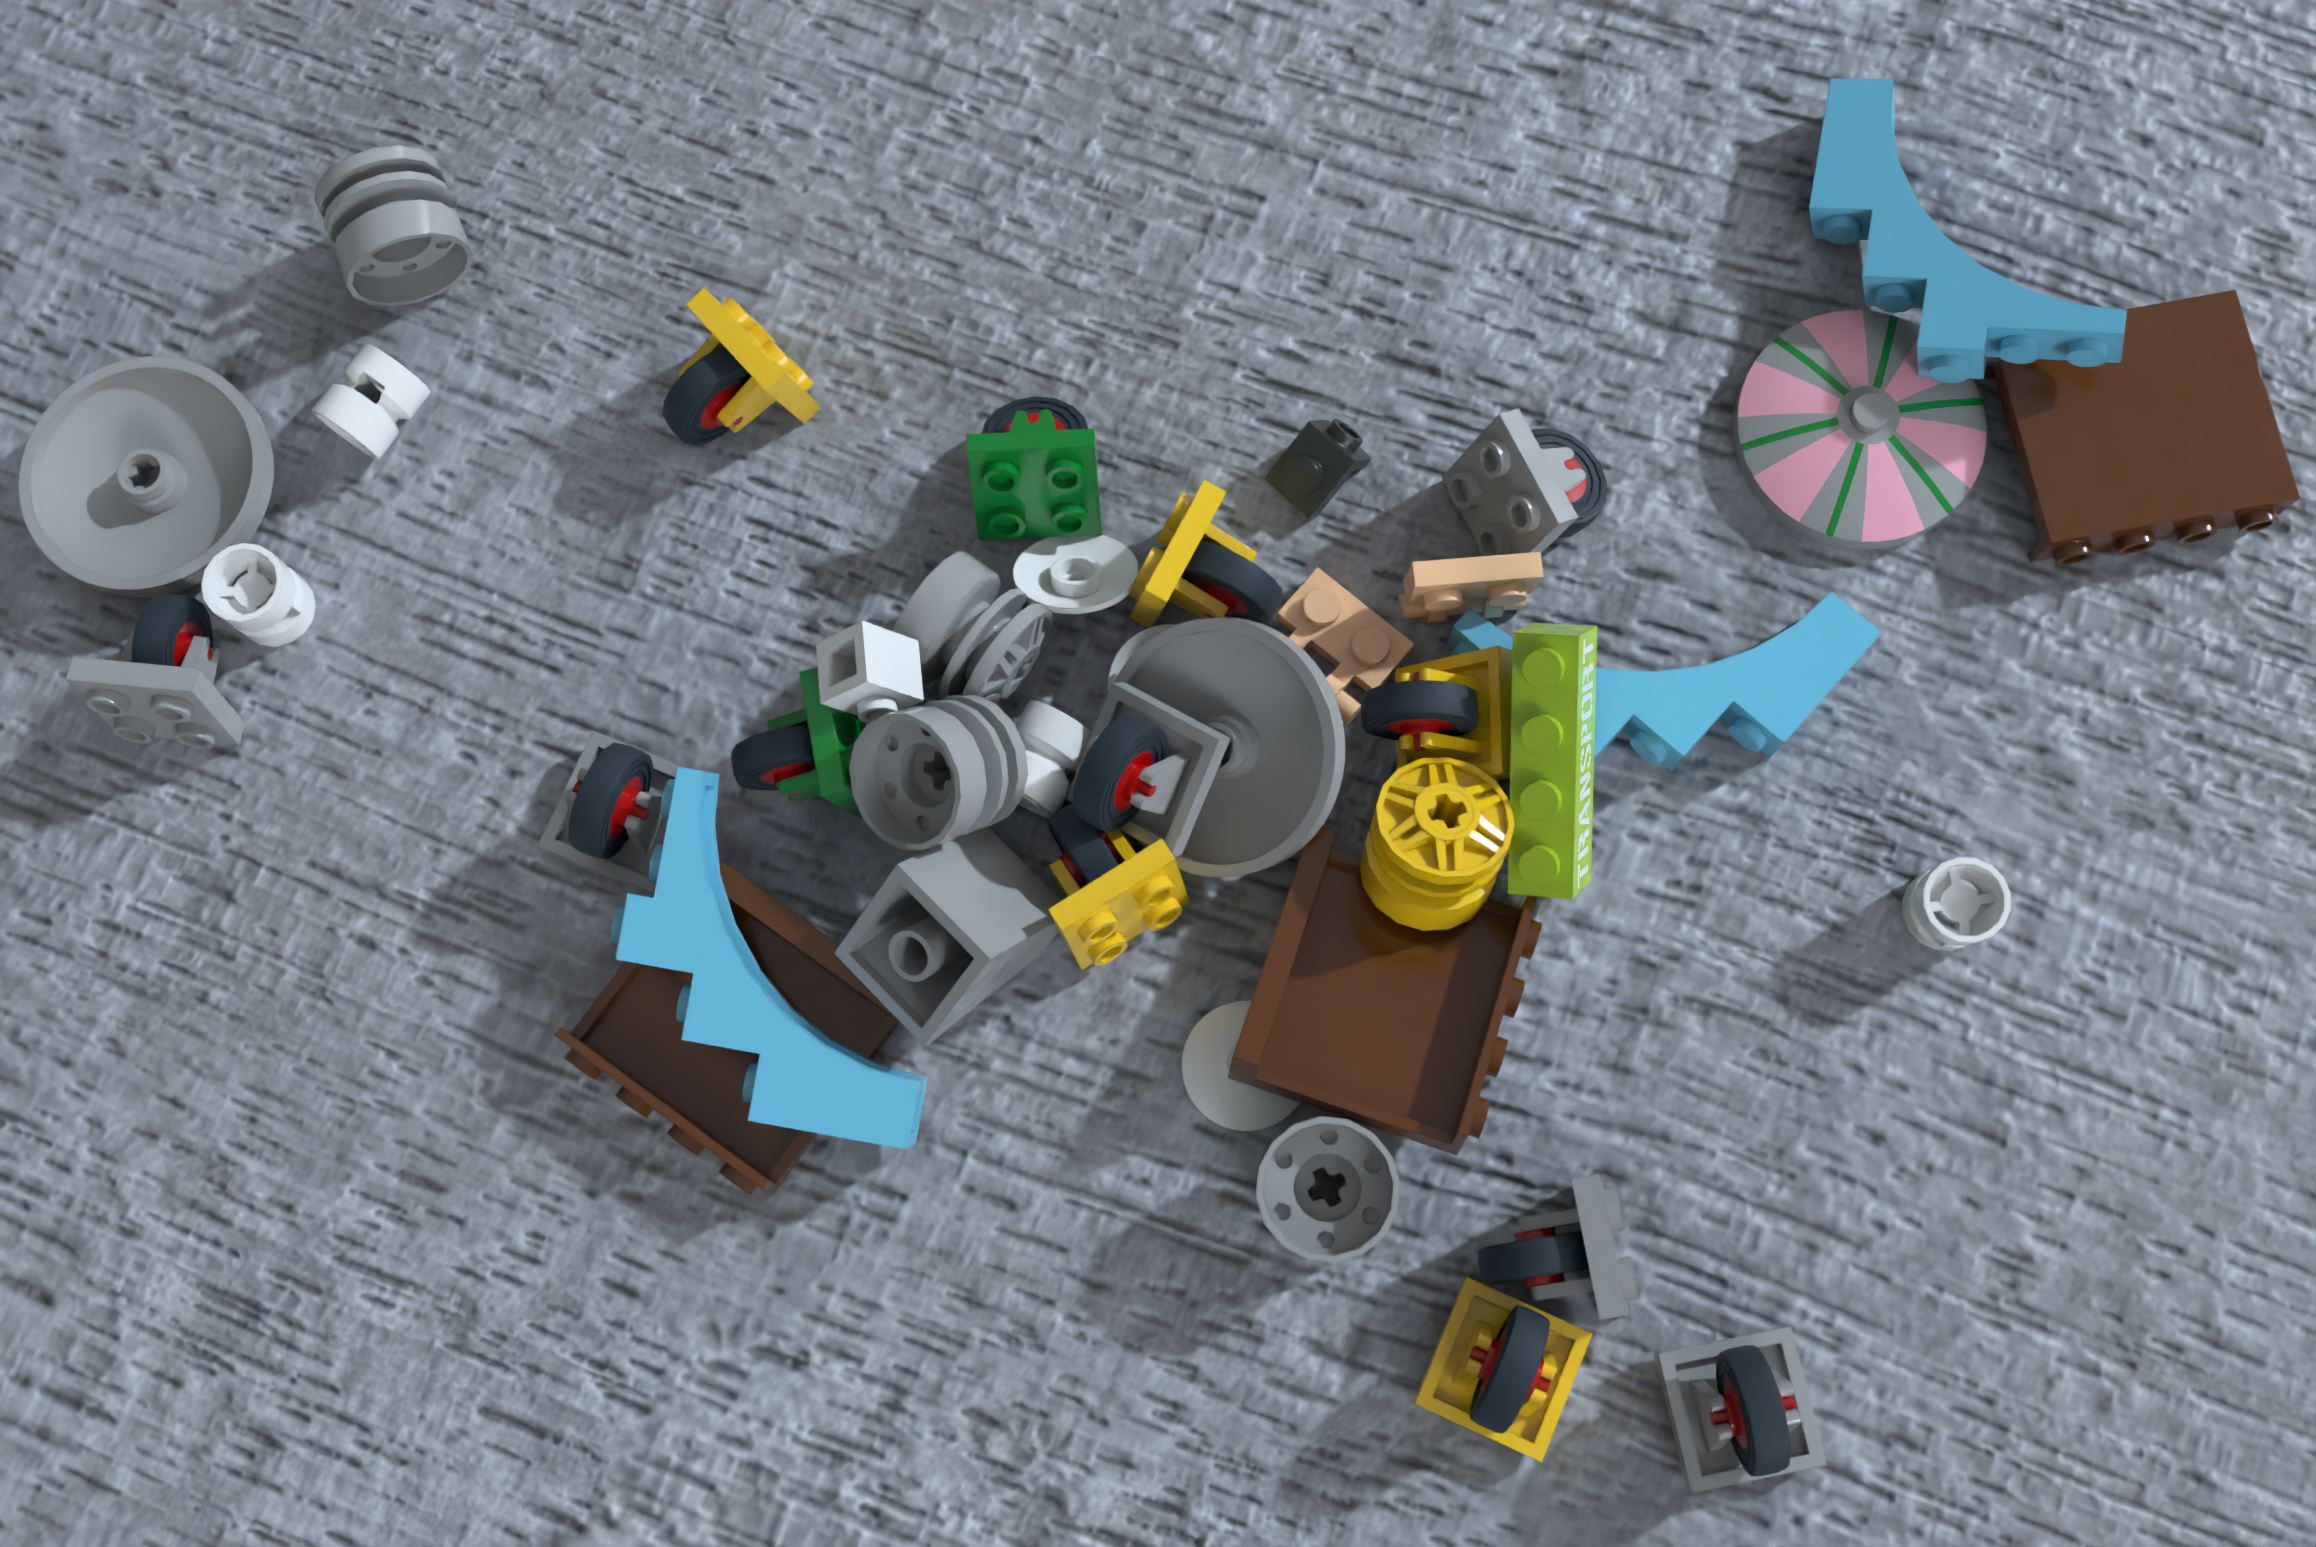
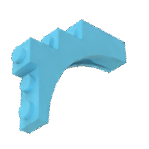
M1830 78L1809 204L1813 239H1825L1835 244H1851L1857 240H1868L1862 272L1865 306H1875L1883 311L1893 313L1905 312L1911 308H1922L1917 342L1919 376H1930L1932 379L1943 383H1960L1968 378L1984 379L1987 357H2000L2006 362L2015 364H2027L2037 359L2067 360L2069 363L2080 367H2097L2106 362L2121 363L2127 310L2071 303L2023 288L1981 266L1942 233L1917 201L1899 162L1894 137L1895 99L1893 79Z
M1831 592L1790 628L1754 649L1707 665L1658 672L1615 670L1597 667L1594 762L1618 735L1624 731L1631 737L1630 744L1632 748L1644 760L1655 766H1659L1662 763L1672 772L1719 718H1722L1730 725L1728 727L1729 733L1741 746L1755 753L1761 751L1770 759L1882 632L1835 593ZM1469 608L1453 625L1447 645L1453 649L1451 652L1452 656L1498 645L1512 650L1513 637Z
M677 766L675 780L669 779L662 795L661 815L663 818H668L664 843L657 844L654 848L649 866V880L651 883H656L654 895L627 893L626 904L618 906L611 929L612 942L618 944L616 960L693 973L692 984L686 983L683 986L677 1005V1021L684 1023L681 1040L760 1054L758 1063H751L749 1065L743 1085V1101L751 1103L748 1121L900 1149L909 1148L917 1141L928 1077L879 1064L834 1041L795 1010L764 974L736 925L721 878L715 828L719 774Z

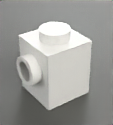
M860 621L816 643L820 704L857 715L860 721L870 723L887 713L909 708L924 701L919 643L917 640L868 622Z

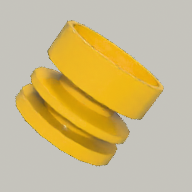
M1450 757L1421 758L1398 768L1382 785L1359 861L1362 885L1374 905L1395 922L1422 931L1449 930L1471 920L1486 904L1494 886L1497 873L1510 846L1515 827L1510 800L1497 781L1477 766Z

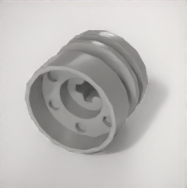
M401 145L371 148L341 160L330 167L317 182L314 199L324 219L326 232L335 244L334 254L345 284L354 298L369 305L391 307L413 304L446 291L456 285L470 270L474 255L456 211L452 209L453 200L447 189L444 176L436 158L422 149Z
M957 551L947 557L924 579L899 615L892 632L918 641L922 684L931 683L943 675L939 689L942 699L952 695H978L1000 707L1030 673L1050 634L1054 619L1052 612L1040 603L1028 605L1027 594L1020 589H1010L997 598L1001 584L999 575L967 552Z
M952 695L941 700L930 701L922 706H912L887 713L865 726L855 741L849 766L852 795L863 820L880 839L901 850H925L950 841L960 835H967L978 829L989 827L1009 817L1023 798L1028 777L1025 746L1014 722L997 704L978 695Z
M1319 1115L1293 1123L1272 1140L1258 1167L1256 1199L1263 1223L1281 1246L1306 1260L1337 1263L1363 1255L1384 1238L1398 1212L1400 1180L1392 1155L1373 1132L1347 1118ZM1322 1167L1325 1168L1330 1176L1341 1172L1345 1179V1182L1337 1188L1340 1199L1332 1204H1328L1323 1196L1312 1199L1308 1194V1189L1315 1185L1313 1172Z

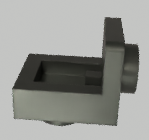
M1334 419L1332 422L1329 420L1308 421L1264 479L1308 519L1316 518L1352 472L1357 469H1364L1372 458L1360 448L1363 443L1362 437L1339 419Z

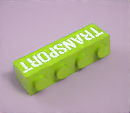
M1532 623L1513 632L1510 802L1515 827L1509 846L1508 894L1574 899L1591 882L1598 629L1596 625Z

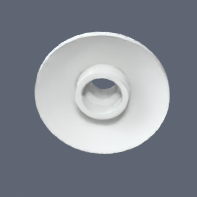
M1104 535L1045 538L1024 550L1017 558L1013 568L1015 588L1027 594L1028 603H1040L1051 612L1061 614L1095 612L1120 602L1133 590L1134 581L1138 575V562L1133 552L1123 543Z
M1237 1001L1212 1010L1192 1029L1183 1050L1182 1076L1191 1101L1209 1120L1231 1130L1259 1131L1282 1122L1295 1111L1300 1102L1228 1078L1232 1056L1251 1001Z

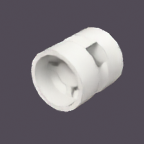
M364 343L344 368L347 378L345 384L332 383L311 411L320 421L344 440L373 459L379 460L399 435L396 422L399 419L411 420L429 397L431 391L419 378L391 356L371 344ZM376 393L381 395L377 404L369 400Z
M241 543L227 547L215 555L204 570L201 588L204 601L218 617L259 645L277 647L289 644L303 635L313 621L316 604L312 589L301 576L287 567L272 552L260 545Z
M1030 700L1015 724L1025 746L1028 769L1023 798L1018 805L1044 818H1050L1061 809L1070 789L1067 775L1076 774L1077 767L1081 762L1092 732L1062 711L1045 703Z
M1957 857L1920 874L1908 885L1902 899V917L1908 931L1921 944L1935 950L1954 951L1992 937L2005 925L2011 911V892L2005 878L1991 864L1971 857Z

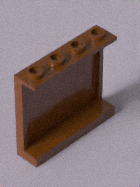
M2236 290L2124 309L2127 310L2121 363L2106 362L2097 367H2080L2069 363L2067 360L2037 359L2027 364H2015L2006 362L2000 357H1987L1984 379L1995 378L2041 541L2028 553L2030 563L2054 559L2056 566H2066L2091 558L2094 555V551L2115 548L2117 555H2128L2154 546L2156 540L2176 537L2179 544H2189L2214 536L2218 532L2217 529L2238 526L2240 533L2256 532L2279 522L2278 515L2300 499Z
M1322 826L1317 834L1304 846L1232 1056L1228 1078L1457 1156L1468 1136L1479 1139L1487 1118L1491 1100L1480 1097L1485 1076L1489 1075L1496 1078L1504 1059L1508 1039L1499 1037L1497 1034L1503 1015L1514 1018L1522 997L1525 980L1514 976L1520 957L1530 960L1539 938L1542 923L1531 919L1538 896H1527L1521 909L1488 898L1486 904L1471 920L1449 930L1422 931L1399 924L1379 910L1364 889L1359 866L1361 856L1334 848L1333 845L1337 831Z
M719 859L721 878L736 925L760 969L795 1010L834 1041L873 1060L900 1021L834 954L839 947L838 943ZM625 961L573 1031L569 1032L560 1027L554 1036L571 1047L564 1058L594 1080H597L602 1072L622 1085L615 1096L642 1116L648 1118L655 1109L674 1123L667 1134L690 1152L699 1156L706 1147L725 1161L718 1172L746 1193L751 1195L757 1185L763 1190L775 1193L818 1133L748 1121L751 1103L743 1101V1085L749 1065L751 1063H758L760 1054L681 1040L684 1023L677 1021V1005L683 986L686 983L692 984L693 973Z

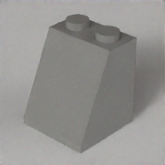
M989 827L967 835H960L898 863L834 954L923 1046H926L1042 954L1059 932L1048 909L1062 900Z

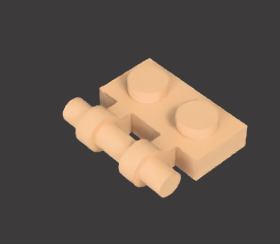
M1541 552L1412 562L1403 579L1405 594L1399 595L1401 619L1424 617L1426 623L1446 622L1448 615L1465 614L1469 608L1476 613H1480L1484 618L1502 617L1503 611L1526 609L1527 594H1532L1544 577Z
M1318 567L1277 613V620L1293 632L1289 636L1291 640L1305 652L1310 647L1336 667L1326 679L1335 695L1342 721L1346 725L1361 710V704L1345 692L1350 685L1355 682L1366 692L1369 689L1384 685L1393 675L1395 669L1399 668L1411 654L1415 645Z

